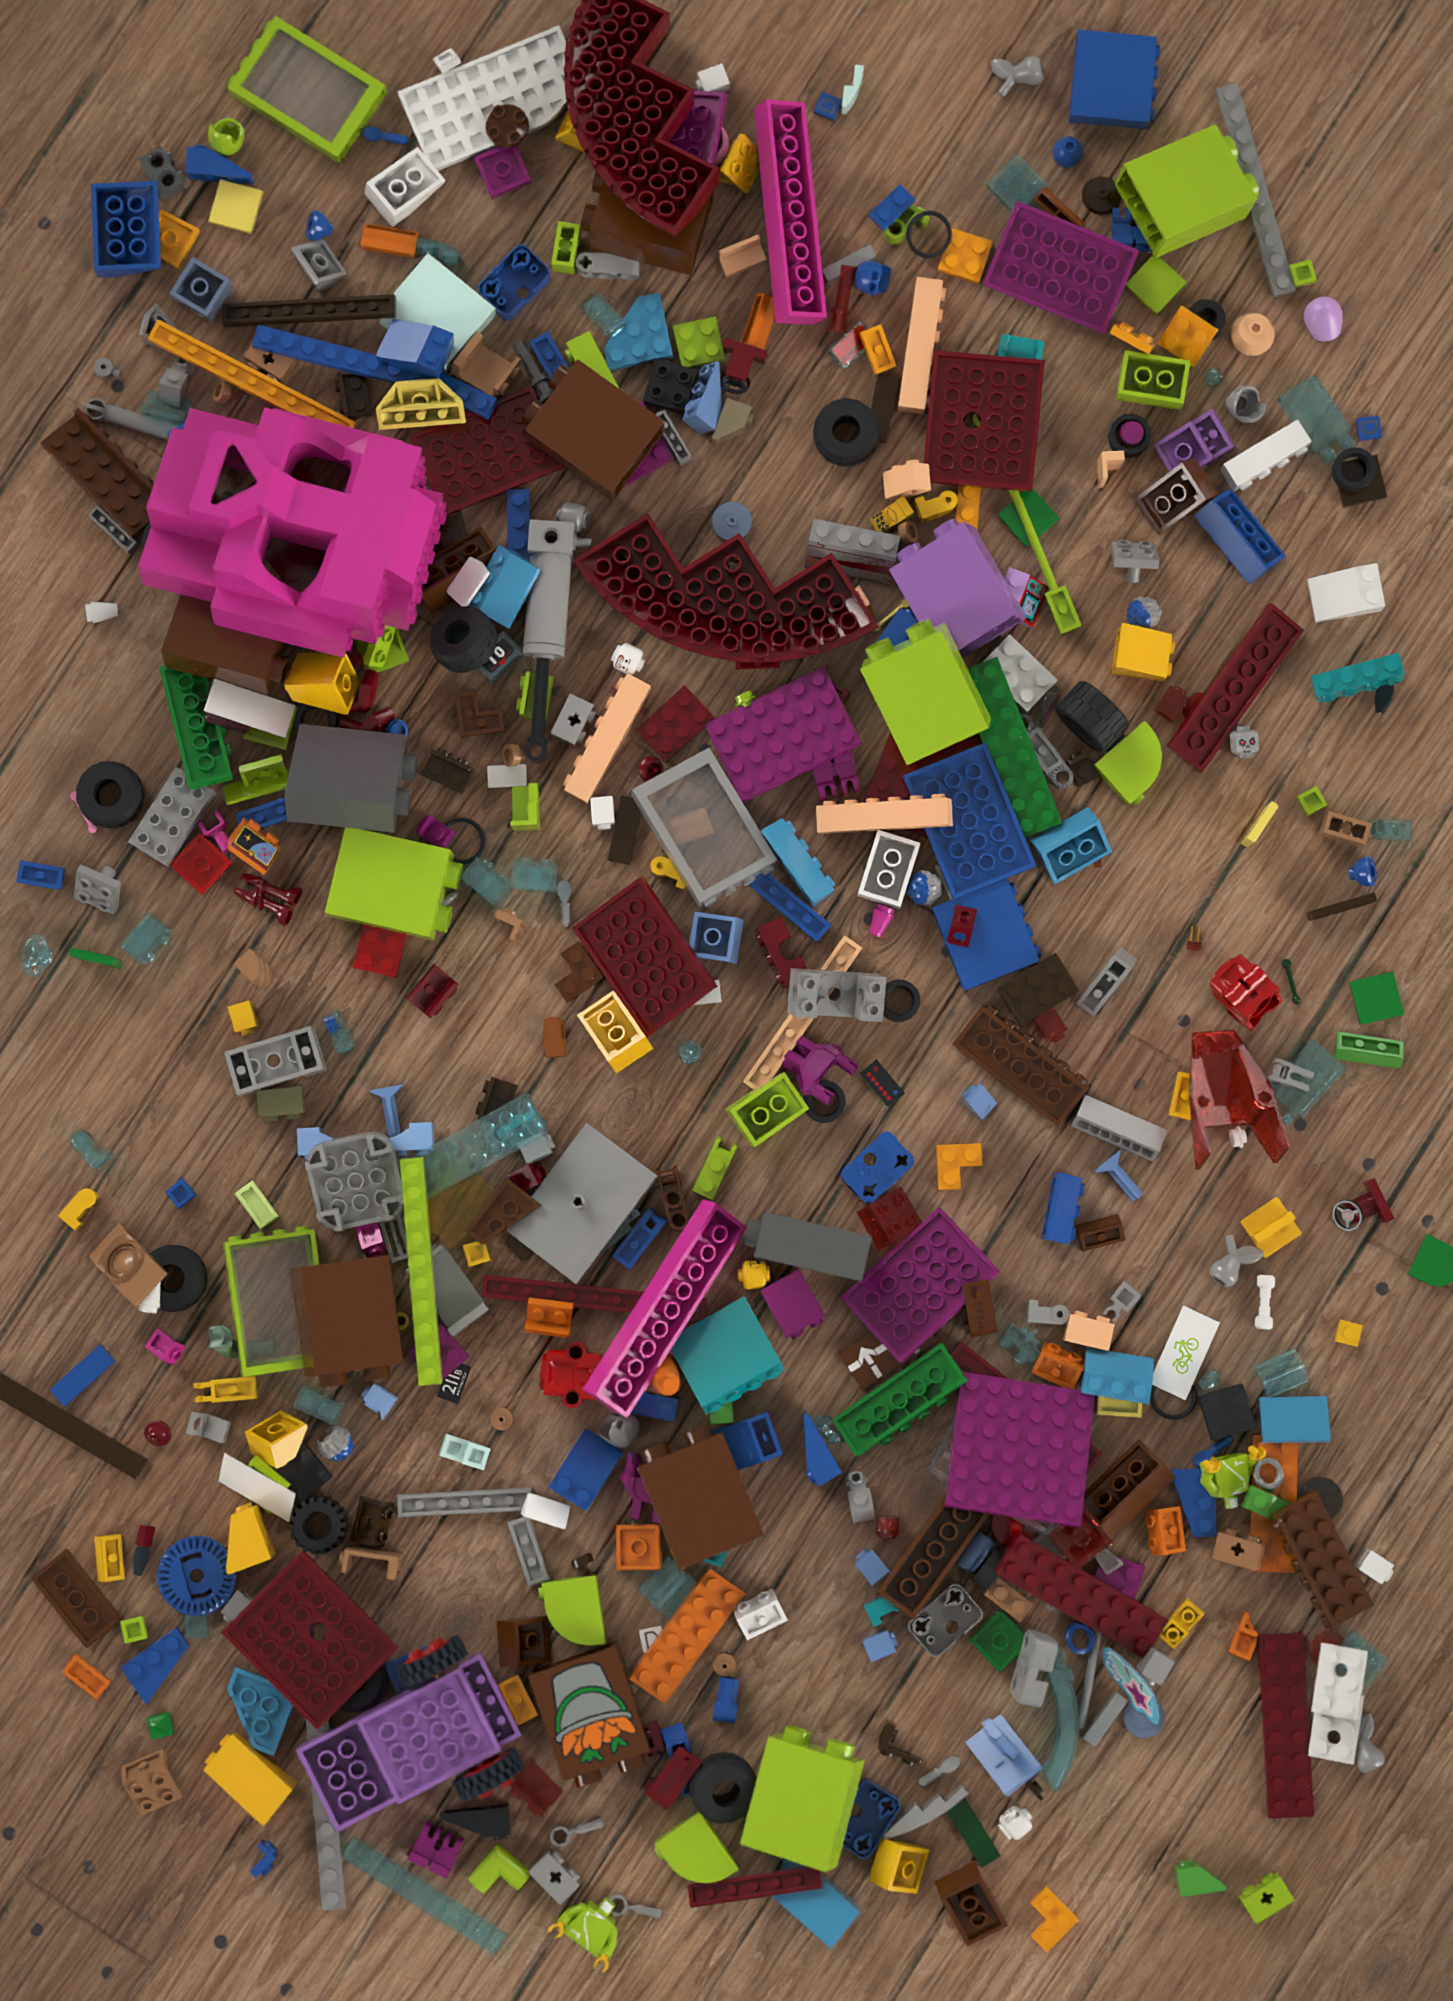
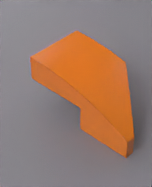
M1243 1613L1227 1653L1247 1662L1252 1657L1258 1636L1250 1621L1249 1613Z

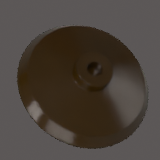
M1104 176L1089 180L1082 191V200L1085 207L1098 215L1109 214L1113 208H1117L1121 201V195L1114 184L1115 181Z

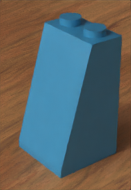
M783 1859L780 1863L782 1866L780 1871L807 1867L787 1859ZM822 1873L823 1889L772 1896L831 1949L860 1913L859 1904Z

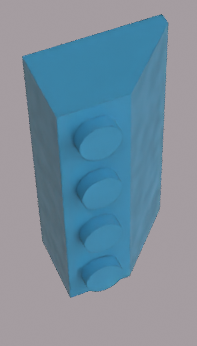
M782 818L761 830V834L777 860L813 908L834 893L833 886H835V883L828 874L826 876L823 875L820 870L822 865L815 856L813 858L810 857L807 852L809 847L802 838L798 840L794 835L796 829L789 820L785 822Z

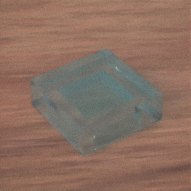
M208 1614L201 1616L184 1615L185 1638L209 1636Z

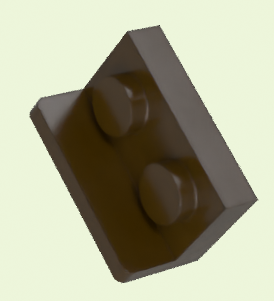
M337 372L338 379L334 380L336 392L341 393L342 400L338 401L340 414H344L350 420L373 416L366 377L352 373L343 375L342 372Z
M438 748L437 751L432 749L430 758L421 775L463 794L474 771L469 766L470 762L459 757L458 760L449 757L450 753Z
M491 1077L490 1081L486 1080L482 1093H485L483 1102L479 1101L475 1112L478 1115V1120L500 1127L506 1125L518 1085Z
M360 1496L350 1540L372 1547H384L389 1535L388 1529L390 1520L393 1517L394 1503Z

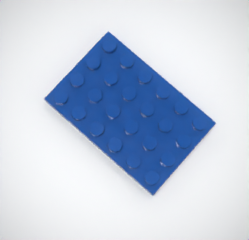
M986 743L903 775L910 796L922 795L923 799H932L931 795L945 794V798L952 799L953 826L924 828L953 900L1036 867Z

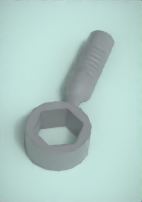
M602 1818L578 1825L573 1830H569L564 1825H557L551 1831L550 1840L555 1846L563 1847L568 1844L572 1834H583L604 1827ZM562 1829L568 1834L567 1840L558 1843L553 1838L554 1831Z
M614 1894L609 1898L612 1901L614 1898L622 1899L625 1905L621 1911L612 1910V1915H623L629 1909L633 1910L636 1914L659 1919L661 1917V1909L638 1904L635 1906L628 1905L627 1898L622 1894Z

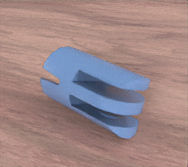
M978 1530L956 1560V1563L965 1571L974 1573L996 1543Z

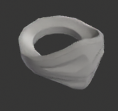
M1272 1458L1259 1460L1254 1469L1256 1484L1267 1492H1272L1280 1487L1284 1478L1280 1463ZM1265 1463H1270L1276 1468V1477L1274 1482L1270 1484L1264 1483L1259 1474L1260 1467Z

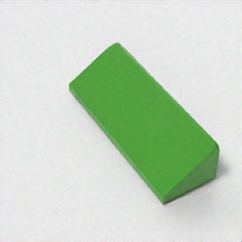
M1337 1031L1334 1058L1400 1068L1404 1058V1041Z

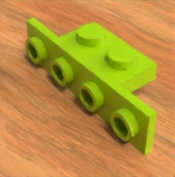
M282 755L238 766L242 781L223 786L227 805L286 789L290 767H286Z

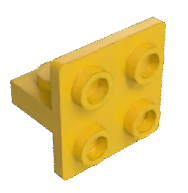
M739 134L738 138L734 139L726 158L720 165L719 182L735 185L744 194H748L760 172L758 147L744 134Z
M1278 1197L1273 1198L1240 1221L1257 1248L1264 1252V1258L1269 1257L1302 1234L1294 1222L1295 1216L1291 1211L1285 1209Z

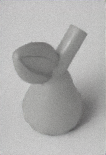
M1029 56L1014 67L1004 59H993L991 61L993 73L998 78L1006 80L998 91L1003 97H1006L1015 82L1038 85L1044 79L1042 62L1037 56Z
M1227 1235L1225 1240L1228 1254L1213 1263L1209 1270L1211 1278L1223 1287H1231L1237 1282L1241 1264L1257 1262L1264 1255V1252L1255 1246H1243L1237 1249L1234 1235Z
M1370 1713L1361 1716L1355 1756L1356 1766L1362 1773H1369L1383 1766L1385 1762L1382 1751L1369 1740L1374 1731V1720ZM1338 1732L1337 1739L1341 1740L1340 1733Z

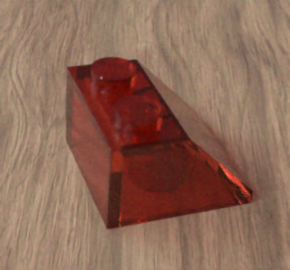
M1085 1506L1082 1511L1080 1527L1059 1525L1048 1534V1539L1076 1570L1080 1569L1113 1543Z

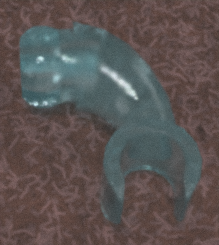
M820 1415L815 1418V1427L821 1429L823 1436L828 1442L835 1445L844 1442V1438L839 1431H832L828 1427L832 1422L830 1415L823 1417Z

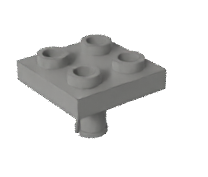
M1127 540L1111 543L1114 567L1127 568L1125 577L1127 582H1139L1140 568H1159L1156 544L1149 541L1130 543Z
M80 864L76 871L74 898L114 915L119 905L121 882L113 879L116 872L109 866H104L99 873Z

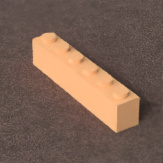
M917 277L898 404V411L924 415L925 408H929L930 395H927L928 387H931L932 382L930 369L934 361L933 348L934 344L939 343L940 331H937L936 327L937 322H942L943 309H939L940 301H945L946 288H942L943 280Z
M628 673L625 678L621 677L615 687L618 690L615 697L610 696L605 705L607 711L604 717L600 715L594 726L597 728L593 736L589 735L584 744L586 750L583 756L578 755L573 765L576 769L572 775H567L563 783L566 794L589 805L590 798H593L651 691V685Z
M945 794L931 795L932 799H923L922 795L910 796V800H901V797H888V801L880 802L879 798L866 799V803H858V800H844L845 804L837 805L836 801H824L823 805L816 806L817 833L832 834L953 826L952 799L945 798Z

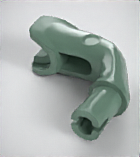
M225 1326L210 1327L208 1332L210 1338L209 1349H213L225 1358L239 1359L237 1343L232 1338L231 1331ZM275 1340L264 1342L246 1341L248 1358L255 1359L261 1355L276 1354L277 1350L274 1349L276 1348Z

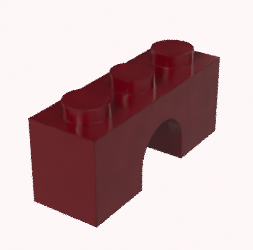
M779 917L758 927V934L755 937L760 947L765 945L768 951L765 957L770 967L775 966L778 972L775 977L780 987L785 986L787 990L789 989L791 968L807 969L801 956L794 960H786L780 955V945L790 939L791 935L782 917Z

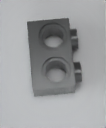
M159 146L138 158L150 181H158V195L162 202L186 190L182 184L186 180L179 169L177 171L174 170L172 164L175 161L169 151L164 152L162 147ZM156 161H163L162 166L158 168L153 167ZM168 179H173V180H174V183H173L172 185H170V186H165V185H164V183H165L166 180H168Z

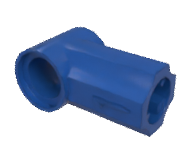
M720 1676L713 1721L735 1724L738 1705L736 1703L739 1688L738 1678Z

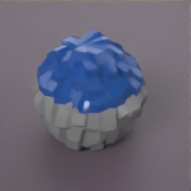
M1141 596L1134 598L1127 609L1128 624L1151 629L1160 621L1162 610L1153 598H1143Z
M920 870L909 880L906 893L916 904L932 905L942 895V882L935 874Z
M329 1426L325 1430L329 1435L324 1439V1442L317 1440L318 1450L322 1456L333 1461L345 1459L353 1452L354 1445L351 1434L343 1426Z

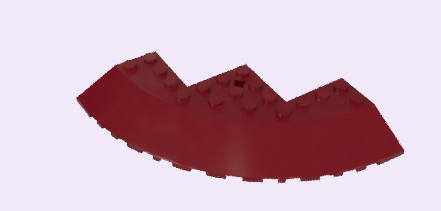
M581 0L570 25L565 47L564 63L565 97L575 133L593 168L607 186L633 211L652 225L675 237L698 215L718 185L719 167L669 143L694 106V89L646 66V63L670 29V12L645 0Z
M647 513L573 560L589 584L610 606L630 622L658 639L681 649L711 658L738 662L796 660L826 653L847 645L879 628L832 553L774 588L740 533L683 568ZM731 562H733L734 564L738 563L737 568L734 570L729 569V564Z

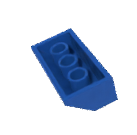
M1231 488L1212 499L1194 515L1199 525L1209 533L1213 542L1226 554V558L1234 564L1241 577L1247 580L1249 584L1260 578L1286 557L1284 552Z

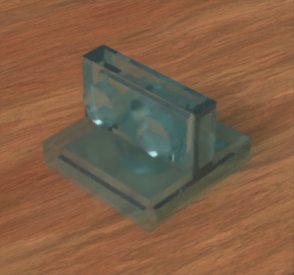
M669 1556L662 1563V1570H655L638 1590L651 1601V1605L656 1610L659 1609L670 1620L697 1582L684 1569L679 1570L675 1560Z

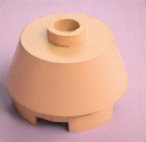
M1243 314L1232 325V343L1244 355H1260L1266 352L1274 341L1275 332L1273 325L1262 314Z

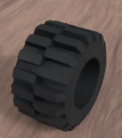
M320 1495L308 1498L294 1509V1513L290 1517L291 1524L289 1525V1530L292 1531L291 1538L295 1539L297 1547L301 1546L305 1552L309 1551L315 1555L317 1553L325 1554L340 1545L347 1535L346 1531L349 1527L347 1525L348 1515H345L344 1511L346 1510L344 1507H341L337 1500H332V1497H322ZM317 1511L325 1513L331 1520V1532L324 1538L312 1536L306 1526L309 1515Z

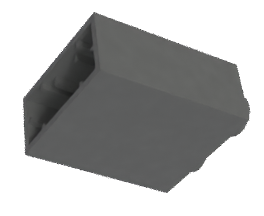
M299 724L285 789L287 821L394 833L397 815L408 816L410 811L411 789L403 788L404 780L415 781L417 773L418 755L407 753L406 735Z
M764 1212L762 1221L750 1218L744 1245L756 1247L754 1257L862 1281L872 1236Z

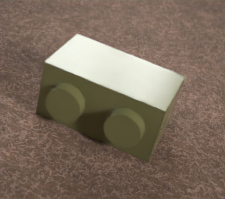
M302 1086L256 1091L259 1118H265V1122L279 1121L278 1117L287 1116V1120L300 1119L301 1114H306L304 1087Z

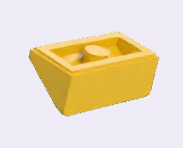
M121 1534L95 1536L98 1582L125 1579Z

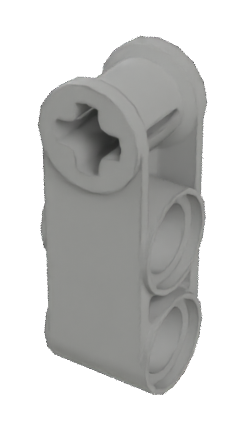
M585 252L576 258V271L583 278L635 280L639 278L640 262L608 253ZM584 262H588V268L586 269L583 268Z

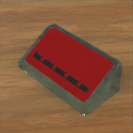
M859 321L829 349L828 354L842 369L846 368L865 350L859 333L867 330V327L862 321Z

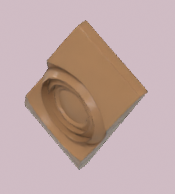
M120 1222L89 1255L94 1264L112 1281L115 1288L136 1307L144 1301L168 1274Z

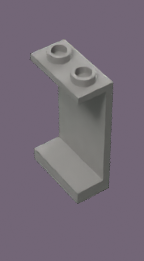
M435 1243L432 1245L437 1314L448 1327L447 1330L453 1337L488 1312L490 1308L443 1244L437 1246ZM409 1268L405 1270L407 1275H409Z

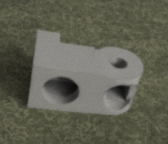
M1027 1299L1026 1322L1064 1324L1068 1321L1070 1314L1065 1306L1057 1304L1052 1307L1038 1306V1300Z

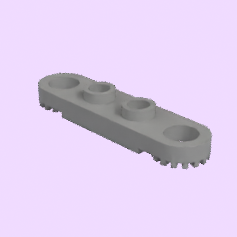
M1020 713L1022 719L1028 723L1026 730L1043 773L1054 787L1058 789L1068 788L1073 782L1072 771L1032 718L1025 713ZM1065 772L1068 775V781L1065 784L1057 782V773Z

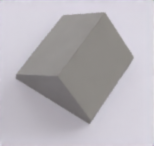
M324 239L294 246L291 249L295 259L319 294L347 276L346 271Z

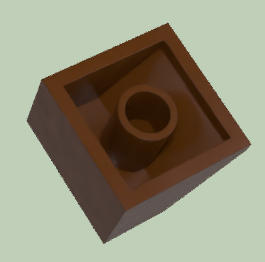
M548 1616L519 1617L496 1621L500 1667L518 1668L551 1661Z

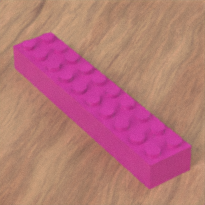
M766 99L754 108L775 320L776 323L815 325L827 318L805 102Z
M704 1199L701 1201L582 1390L614 1413L628 1418L747 1227L717 1203Z

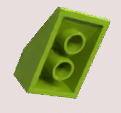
M782 1072L734 1102L725 1111L748 1145L756 1147L809 1108L786 1073Z

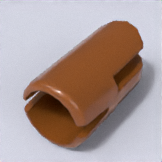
M548 1017L544 1020L543 1025L545 1057H566L565 1023L560 1018Z

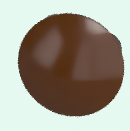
M496 105L486 120V133L489 139L500 147L510 148L520 144L526 138L529 131V120L526 113L515 105Z

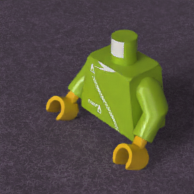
M1261 1445L1257 1448L1250 1446L1248 1448L1250 1454L1248 1455L1245 1453H1231L1216 1458L1211 1457L1209 1460L1199 1462L1202 1471L1200 1483L1211 1497L1224 1498L1225 1508L1238 1507L1236 1494L1249 1489L1252 1470L1257 1460L1263 1459L1266 1455V1451Z
M605 1897L599 1906L589 1901L587 1904L579 1903L568 1907L558 1918L557 1924L549 1926L547 1931L550 1932L555 1927L558 1930V1934L554 1939L559 1938L564 1933L596 1958L600 1954L601 1957L595 1961L593 1967L595 1969L597 1963L602 1962L604 1964L603 1973L608 1968L607 1960L611 1958L617 1945V1928L614 1925L616 1919L610 1915L616 1905L612 1900Z

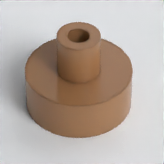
M223 380L219 381L214 389V401L221 404L227 403L228 400L234 401L236 392L232 391V385Z
M907 521L899 525L895 535L900 536L901 541L907 545L917 541L918 530L912 521Z
M507 744L504 746L502 760L507 767L518 766L521 760L525 759V752L521 751L517 744Z
M498 1408L491 1415V1424L497 1430H506L513 1424V1414L507 1408Z
M721 1653L715 1657L713 1667L718 1675L727 1677L735 1671L736 1661L731 1654Z

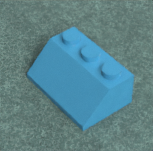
M498 545L486 567L490 575L469 605L480 609L489 618L510 628L541 570L520 554Z
M1089 807L1064 820L1062 824L1054 826L1030 839L1039 860L1054 885L1112 853L1101 823Z
M1087 1347L1080 1385L1081 1393L1149 1404L1153 1383L1154 1358Z

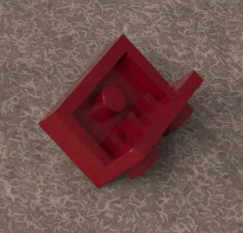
M433 964L406 996V999L431 1018L441 1011L442 1004L446 999L451 998L456 993V987L459 984Z

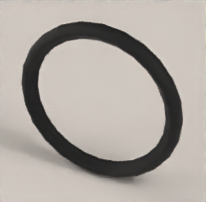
M923 211L917 214L909 222L906 231L908 246L912 252L922 258H935L941 255L949 247L952 239V228L949 221L936 211ZM927 215L940 218L946 225L948 234L945 245L939 251L930 254L917 250L911 241V229L914 223L919 218Z
M456 818L445 826L449 828L456 823H469L476 827L481 836V846L473 857L465 860L453 859V862L469 864L478 859L483 853L486 843L485 834L481 826L474 820Z
M1193 1383L1191 1387L1193 1393L1192 1403L1181 1414L1169 1415L1158 1408L1155 1402L1156 1386L1152 1385L1151 1405L1160 1416L1166 1419L1177 1420L1184 1418L1193 1411L1196 1405V1387Z

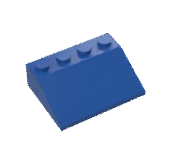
M158 181L91 184L94 271L98 278L122 277L161 269Z

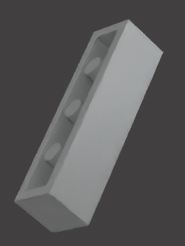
M868 245L822 269L823 277L827 285H830L857 271L860 263L876 261L877 256L872 246Z
M665 410L657 413L656 416L664 421L665 432L662 436L679 465L682 466L691 461L692 455Z
M98 505L88 514L129 555L139 546Z
M1114 1691L1084 1732L1082 1738L1095 1747L1128 1700Z

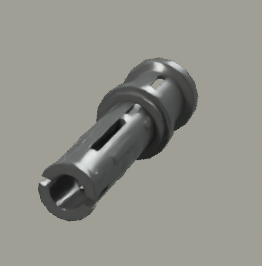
M519 340L512 345V348L517 356L521 358L520 362L531 380L530 386L536 390L540 398L539 401L544 404L553 393V390L548 387L549 378L540 370L525 340Z

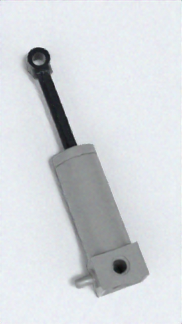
M530 519L527 549L530 556L529 562L541 570L527 595L523 655L536 660L531 737L527 738L525 746L526 757L534 764H541L548 756L547 739L544 738L549 665L550 661L565 657L571 564L574 562L577 547H592V539L577 538L574 522ZM551 538L557 539L554 543H548V540ZM535 746L542 748V754L538 757L530 754L531 749Z

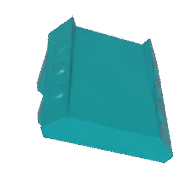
M1004 334L1001 335L997 356L1042 360L1045 343L1041 340Z

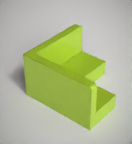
M528 783V786L512 787L513 821H510V825L513 831L540 830L538 783Z

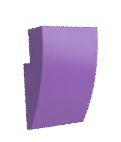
M1213 409L1197 419L1189 421L1154 444L1169 472L1180 463L1194 457L1201 468H1204L1237 448L1216 411Z

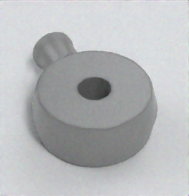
M100 358L94 364V372L100 378L106 379L112 375L117 377L121 375V370L115 369L114 363L108 358Z

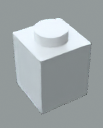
M723 64L698 72V81H695L698 91L725 93L730 91V83Z
M613 796L590 798L593 827H597L598 830L611 829V826L615 825Z
M1368 1548L1355 1566V1568L1380 1584H1383L1384 1581L1387 1582L1394 1572L1392 1570L1393 1564Z

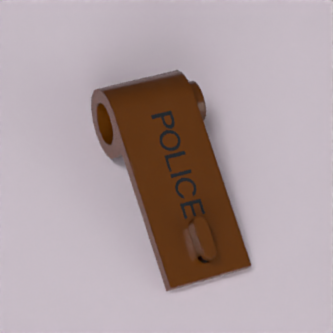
M989 1279L962 1284L967 1311V1321H963L965 1334H970L971 1338L997 1333L998 1329Z

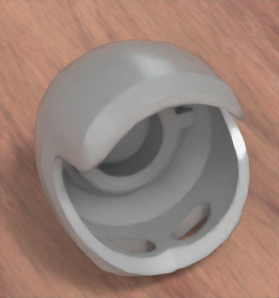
M1240 386L1232 391L1226 399L1228 412L1234 419L1240 422H1256L1262 418L1266 410V404L1259 401V392L1254 386Z
M631 1414L628 1418H622L621 1415L619 1417L610 1415L601 1427L599 1435L611 1445L625 1448L635 1440L639 1431V1422Z

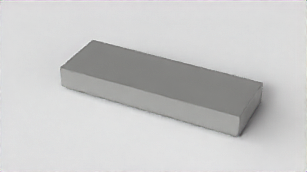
M522 1516L508 1521L507 1524L528 1586L550 1580L530 1518Z

